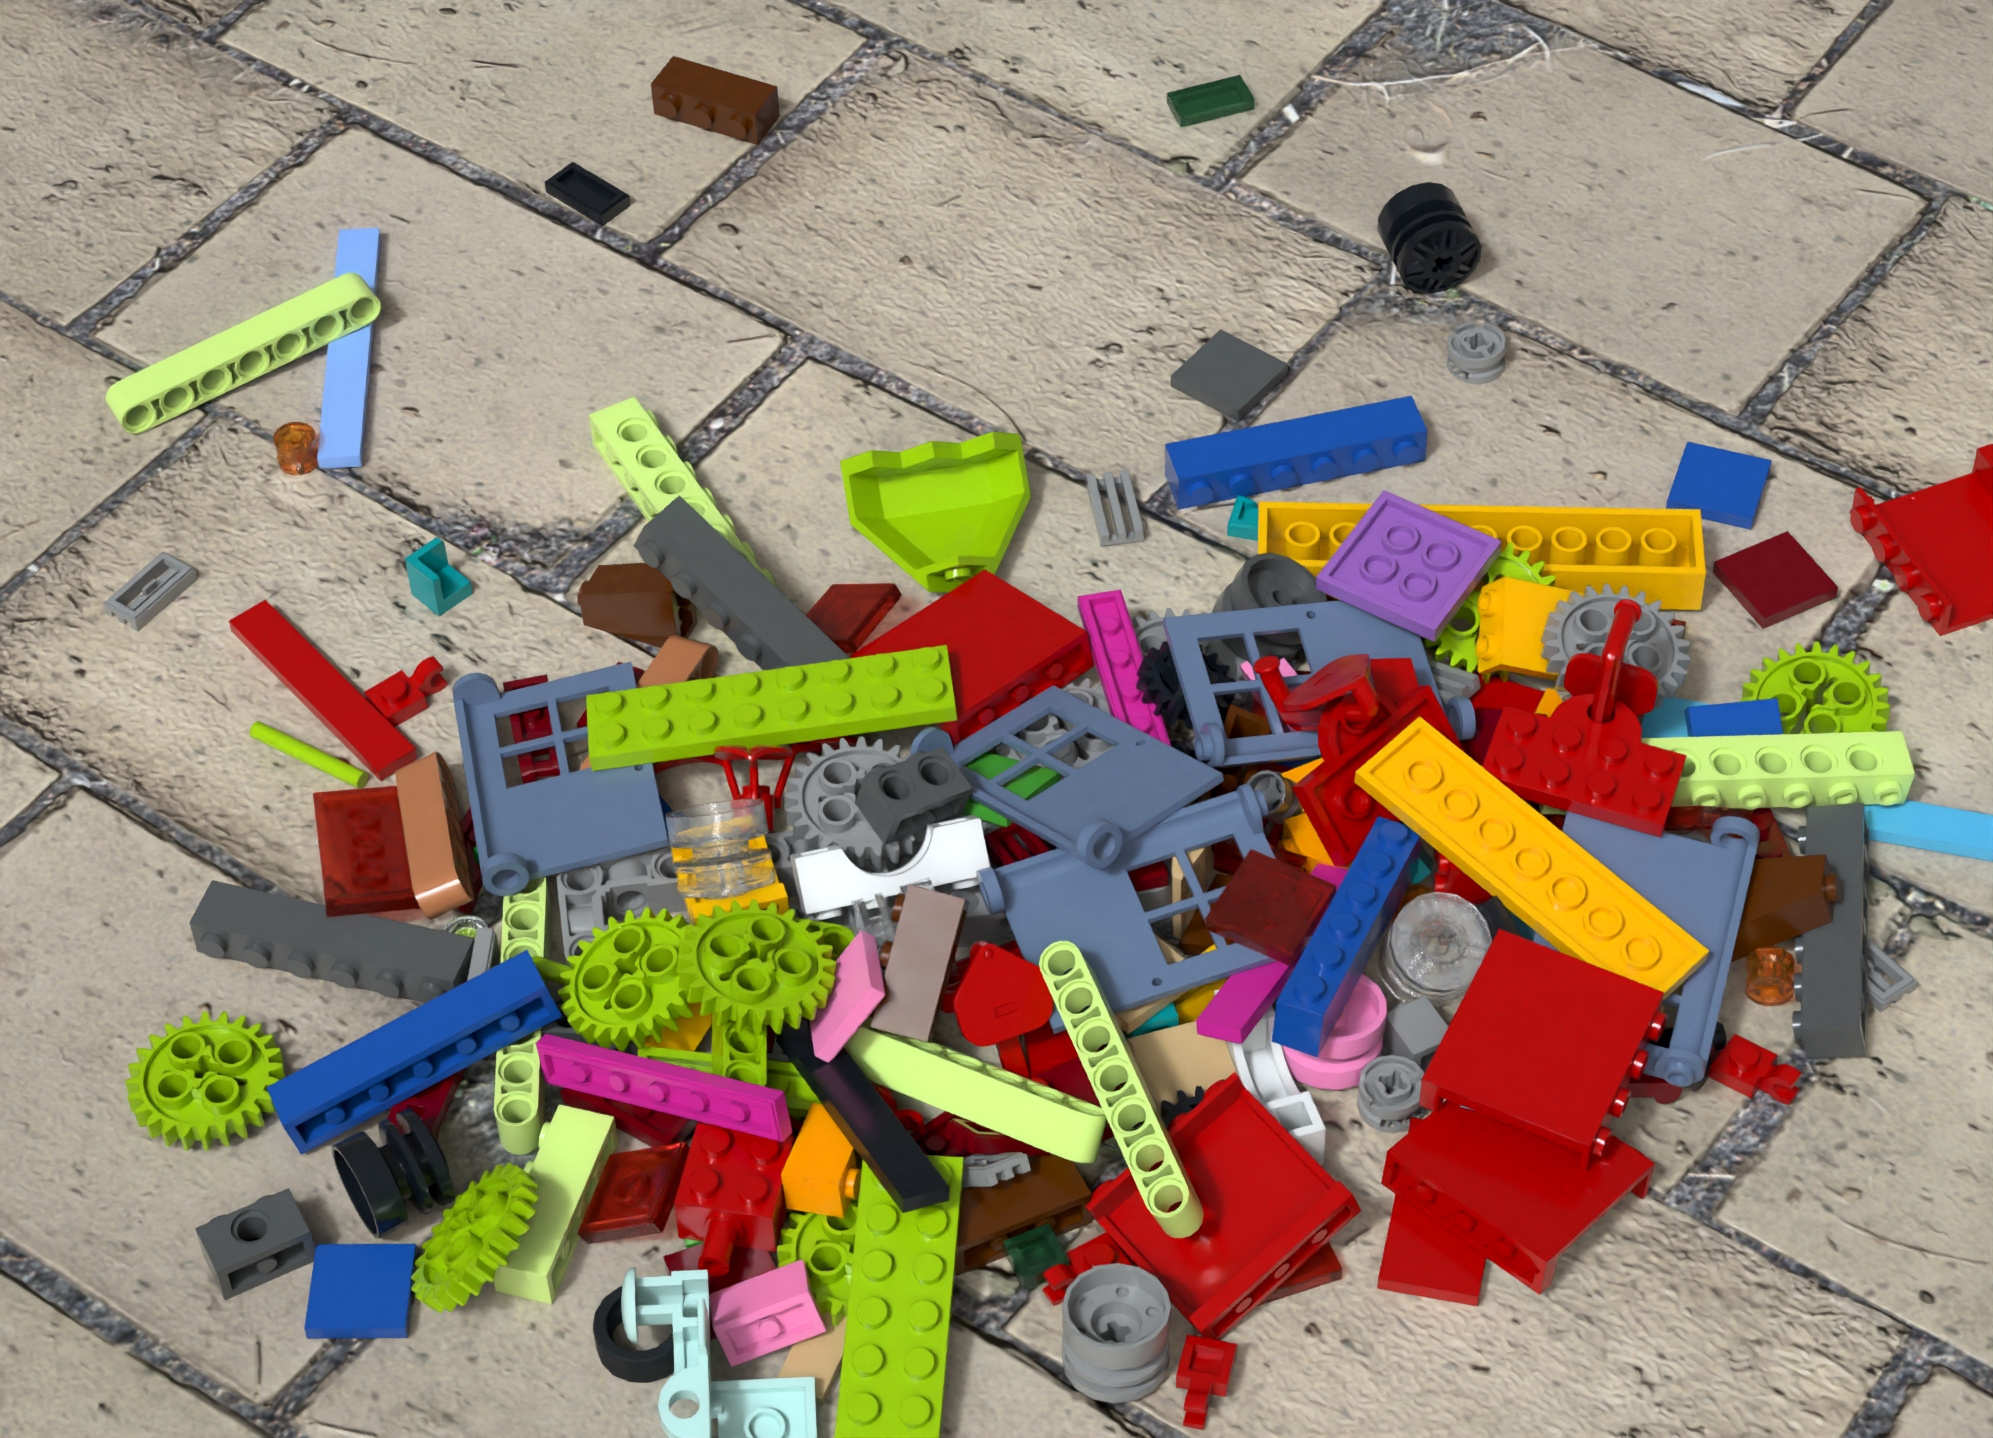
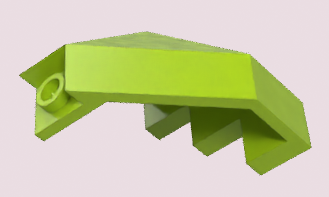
M990 432L961 443L930 441L901 452L870 450L840 461L850 524L929 592L949 593L984 569L995 575L1031 498L1021 436L1016 433Z

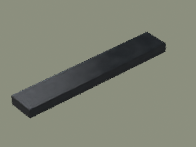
M809 1019L801 1021L799 1029H795L790 1025L782 1026L781 1034H776L777 1044L901 1212L906 1213L948 1201L949 1185L846 1049L843 1047L835 1058L828 1063L814 1055Z

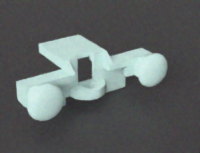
M636 1267L626 1271L622 1284L621 1309L623 1325L628 1340L638 1344V1326L673 1324L674 1375L668 1379L661 1389L658 1402L661 1426L669 1438H712L711 1419L718 1418V1438H817L815 1377L711 1381L707 1270L671 1271L672 1276L637 1277ZM691 1399L698 1404L699 1410L691 1418L682 1419L677 1418L670 1412L671 1406L678 1400Z

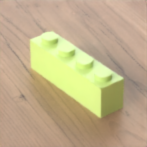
M558 1105L552 1121L544 1123L539 1136L537 1156L534 1161H528L524 1168V1171L535 1179L534 1182L539 1185L535 1191L539 1195V1199L532 1205L536 1209V1213L526 1221L530 1228L518 1237L519 1248L509 1252L506 1256L508 1264L497 1268L493 1280L496 1292L547 1304H553L619 1147L615 1118L613 1116L564 1105Z

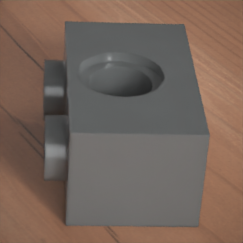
M289 1188L274 1195L263 1196L253 1204L227 1215L217 1216L208 1223L195 1228L203 1256L224 1300L314 1262L315 1246L311 1231Z

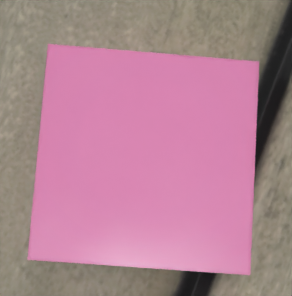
M863 930L856 935L836 960L835 981L832 994L828 995L826 1007L824 1009L817 1008L815 1019L809 1020L814 1055L828 1063L835 1058L886 996L876 939Z

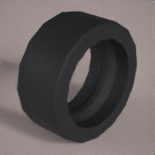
M622 1286L618 1287L602 1300L594 1315L593 1334L601 1364L613 1376L628 1382L650 1383L668 1377L674 1372L673 1329L666 1341L658 1347L645 1351H630L618 1346L614 1342L613 1332L623 1322L621 1309Z

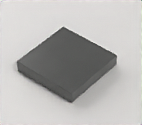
M1220 329L1171 375V387L1239 422L1288 375V364Z

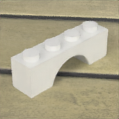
M974 815L927 825L924 841L918 853L907 864L890 872L875 873L856 867L843 850L836 845L789 855L801 911L806 915L813 913L815 920L842 915L841 907L860 903L861 910L888 905V896L906 893L908 884L933 891L934 886L952 883L953 889L979 885L976 871L990 867L981 820Z
M1219 990L1214 991V996L1217 994ZM1271 1005L1242 1044L1226 1041L1237 1075L1245 1088L1322 1165L1324 1164L1326 1129L1310 1092L1301 1093L1295 1085L1289 1072L1282 1046L1272 1042L1275 1012Z

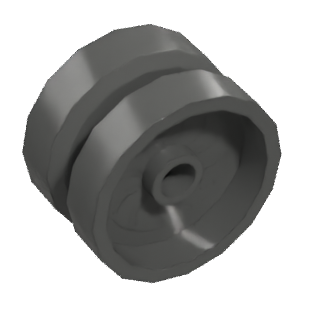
M1274 553L1256 554L1244 563L1235 575L1233 582L1217 598L1212 613L1327 602L1325 593L1316 589V578L1301 564L1289 557ZM1298 631L1254 636L1260 658L1276 656L1280 660L1284 657L1290 663L1303 649ZM1243 637L1221 639L1236 656L1250 663Z

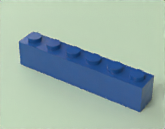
M1407 396L1165 444V476L1178 510L1235 499L1237 495L1246 497L1425 461L1427 428L1413 397Z
M1380 816L1377 817L1277 999L1272 1042L1315 1057L1319 1056L1417 871L1422 837L1407 825Z
M525 950L266 1088L282 1126L302 1155L562 1017L532 957L528 950Z

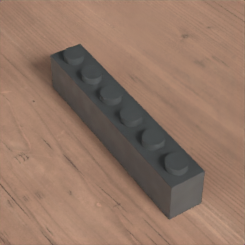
M680 495L643 527L633 545L639 551L642 560L650 567L657 568L671 582L677 594L685 599H689L703 612L706 621L712 627L721 630L736 644L740 654L746 659L754 661L763 671L850 659Z
M1864 803L1807 807L1806 826H1799L1798 828L1800 853L1805 854V856L1826 854L1832 873L1840 875L1842 898L1840 902H1834L1832 922L1805 932L1803 935L1795 936L1797 964H1802V973H1794L1796 1002H1801V1011H1793L1792 1016L1795 1040H1803L1807 1059L1866 1056L1870 830Z
M214 880L211 881L189 922L197 952L204 953L209 957H223L245 962L256 968H272L289 972L300 978L312 977L334 982L344 988L356 987L378 992L385 997H400L424 1004L467 982L475 942L474 938Z

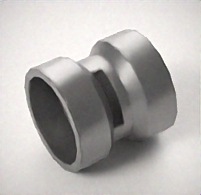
M1269 770L1259 771L1247 781L1253 791L1261 790L1268 808V816L1264 817L1267 820L1282 825L1284 824V819L1302 813L1303 807L1292 789L1296 784L1295 781Z

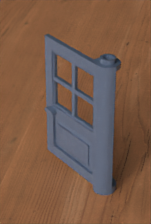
M1338 600L1165 617L1162 624L1196 735L1194 740L1195 754L1200 762L1204 761V764L1213 769L1322 758L1318 746V730L1283 732L1277 709L1267 693L1259 674L1253 669L1254 663L1260 659L1254 638L1257 635L1298 631L1311 674L1283 677L1288 688L1299 687L1321 668L1347 655L1368 654L1370 659L1411 658L1418 685H1430L1459 742H1468L1474 737L1476 719L1470 699L1466 696L1451 697L1447 701L1444 710L1420 635L1344 601ZM1243 637L1256 680L1211 684L1198 641ZM1259 691L1272 734L1227 739L1214 695Z
M631 662L504 693H499L496 682L487 674L469 673L455 682L452 688L482 882L488 892L499 896L513 895L524 889L529 880L670 846L653 763L592 771L591 768L570 773L565 743L588 738V726L562 732L557 703L606 691L614 692L637 688ZM548 706L553 735L500 747L496 718ZM555 746L560 770L559 776L507 788L503 758Z
M1054 685L954 746L948 733L938 727H929L916 736L910 750L911 755L919 751L926 753L944 747L973 788L969 798L1091 867L1099 869L1109 866L1116 859L1124 844L1224 781L1223 773ZM1049 713H1053L1076 725L1075 728L1041 749L1014 736ZM1088 732L1115 746L1078 770L1051 756ZM1002 742L1028 756L990 780L964 766ZM1038 763L1065 776V778L1028 801L1002 787V785Z
M1248 783L1238 786L1237 791L1179 809L1124 844L1116 859L1109 866L1101 869L1093 868L1058 848L996 869L990 866L976 871L980 891L989 914L992 916L1004 912L1022 958L1040 967L1041 954L1052 943L1069 941L1075 944L1094 970L1114 1014L1302 953L1312 937L1263 833L1262 818L1268 816L1265 798L1260 789L1253 791ZM1234 838L1252 878L1203 893L1186 853ZM1176 857L1193 897L1144 912L1127 872ZM1257 889L1276 930L1227 945L1209 904ZM1199 908L1216 949L1168 965L1150 923ZM1073 968L1065 971L1063 975L1069 973ZM1053 1000V1011L1048 1021L1053 1033L1056 1034L1067 1029ZM1091 1005L1083 1008L1080 1013L1085 1012Z
M1567 811L1562 829L1563 833L1709 950L1707 960L1685 980L1682 995L1671 993L1663 1001V1004L1678 1007L1669 1049L1648 1043L1645 1051L1650 1052L1643 1072V1074L1665 1079L1668 1083L1679 1087H1686L1692 1083L1699 1082L1704 1078L1759 843L1760 831L1755 824L1741 817H1721L1713 824L1710 835L1712 844L1666 832H1663L1662 837H1657ZM1727 834H1737L1742 836L1743 838H1733L1731 836H1728ZM1535 931L1533 942L1559 951Z

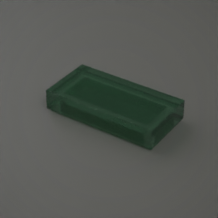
M1241 75L1168 92L1167 105L1181 128L1253 110L1254 97Z

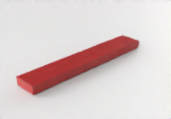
M266 600L229 620L231 632L380 781L395 773L396 770L418 759L416 748Z

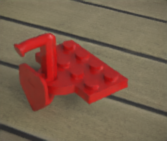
M1623 599L1617 602L1614 607L1615 616L1602 650V656L1579 653L1569 659L1565 672L1564 687L1573 697L1559 704L1550 717L1504 705L1482 767L1522 799L1662 837L1684 770L1687 755L1641 743L1642 727L1637 716L1649 713L1654 709L1659 683L1650 671L1623 662L1634 624L1642 616L1641 607L1637 602L1631 599Z
M1368 654L1347 655L1338 658L1321 668L1292 692H1290L1278 668L1280 666L1279 658L1276 656L1262 657L1254 663L1253 669L1259 674L1283 722L1297 731L1318 730V746L1324 762L1297 782L1292 789L1334 866H1346L1355 859L1378 816L1395 822L1401 821L1354 782L1355 773L1359 768L1419 716L1464 753L1465 751L1430 685L1417 686L1394 705L1387 696L1374 690L1371 685L1369 674L1372 661Z
M985 940L976 941L970 948L969 957L953 963L941 1011L945 1013L955 1012L960 1031L970 1043L980 1047L995 1044L1004 1070L1050 1087L1042 1078H1030L1018 1035L1043 1026L1049 1020L1053 1011V999L1040 971V967L1022 958L1015 940L999 946Z

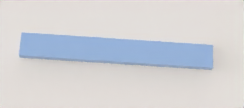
M380 228L339 229L334 278L346 273H357L364 279L374 294H377L381 247ZM374 321L328 343L317 455L319 469L362 467Z

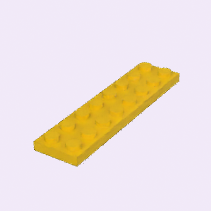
M1420 716L1356 771L1354 782L1488 893L1492 896L1497 895L1505 907L1561 953L1664 992L1663 1001L1707 960L1709 954L1707 948Z

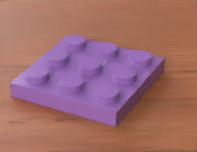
M1383 490L1317 575L1316 589L1435 642L1500 555L1502 541Z

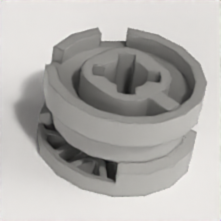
M1474 321L1455 327L1452 336L1448 335L1447 367L1449 372L1456 379L1469 384L1490 383L1499 378L1505 368L1506 338L1503 332L1495 325L1487 322L1484 323V326H1474Z
M1396 1055L1377 1057L1367 1063L1361 1071L1358 1084L1357 1107L1360 1117L1368 1126L1380 1132L1399 1133L1409 1130V1118L1422 1119L1424 1116L1425 1108L1419 1106L1421 1079L1424 1071L1416 1062ZM1382 1119L1387 1120L1384 1126L1381 1125ZM1404 1119L1406 1125L1402 1126L1398 1120Z

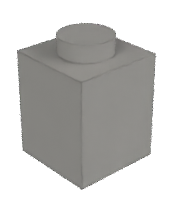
M1423 996L1410 1003L1403 1002L1387 1012L1383 1045L1390 1055L1406 1057L1416 1062L1425 1073L1448 1029V1025L1427 996Z

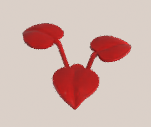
M841 736L788 744V748L768 744L753 745L751 747L745 745H724L716 747L712 755L655 762L653 767L656 775L663 770L690 763L709 762L722 766L733 797V809L738 810V817L756 813L760 814L763 821L764 834L775 833V809H781V797L795 756L798 753L822 752V744L824 743L829 745L834 751L838 750L841 738H844L850 747H856L858 739ZM785 759L774 794L771 795L770 786L759 785L758 760ZM734 760H749L750 785L742 787V795L740 794L731 762H734Z

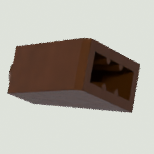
M646 563L598 565L589 581L585 580L578 592L577 603L581 606L583 625L662 648L667 639L672 635L688 638L697 624L696 606L689 599H685L677 594L671 582L657 568L650 567Z
M1826 854L1754 860L1731 962L1832 922L1834 902H1840L1842 898V884L1840 875L1832 873Z

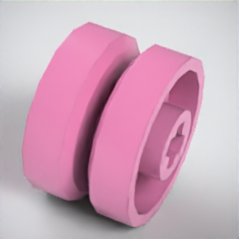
M1364 974L1361 975L1318 1057L1281 1045L1289 1072L1293 1078L1318 1089L1341 1090L1358 1086L1361 1071L1366 1064L1382 1056L1387 1003L1385 996L1376 983Z

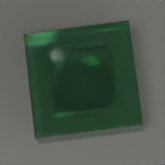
M1049 1223L1003 1241L1004 1254L1024 1290L1047 1282L1043 1277V1273L1057 1264L1070 1265V1260Z

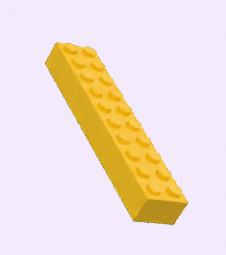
M1259 501L1257 554L1274 553L1289 557L1304 566L1316 578L1373 503ZM1417 504L1501 540V552L1505 550L1510 542L1513 543V555L1516 557L1529 550L1528 564L1532 566L1537 562L1543 561L1545 565L1541 578L1554 575L1556 579L1553 587L1584 593L1586 586L1590 585L1597 594H1601L1604 584H1609L1613 594H1619L1621 588L1625 585L1628 587L1629 596L1633 598L1641 591H1644V602L1648 605L1660 600L1662 602L1660 609L1701 610L1706 576L1701 509ZM1480 580L1473 591H1480L1485 584ZM1326 594L1327 602L1339 600Z

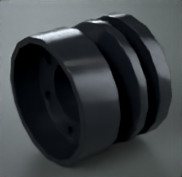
M1426 182L1411 185L1396 193L1384 205L1378 217L1377 231L1405 286L1415 292L1432 294L1446 291L1462 283L1474 272L1481 259L1482 246L1453 190L1443 184Z
M411 1108L396 1114L398 1129L389 1119L379 1122L378 1130L382 1143L380 1147H377L375 1142L363 1131L332 1145V1156L342 1184L362 1222L377 1239L408 1224V1213L405 1205V1200L407 1199L422 1215H427L433 1211L431 1197L439 1206H445L455 1201V1192L443 1151L434 1135L426 1128L420 1117Z

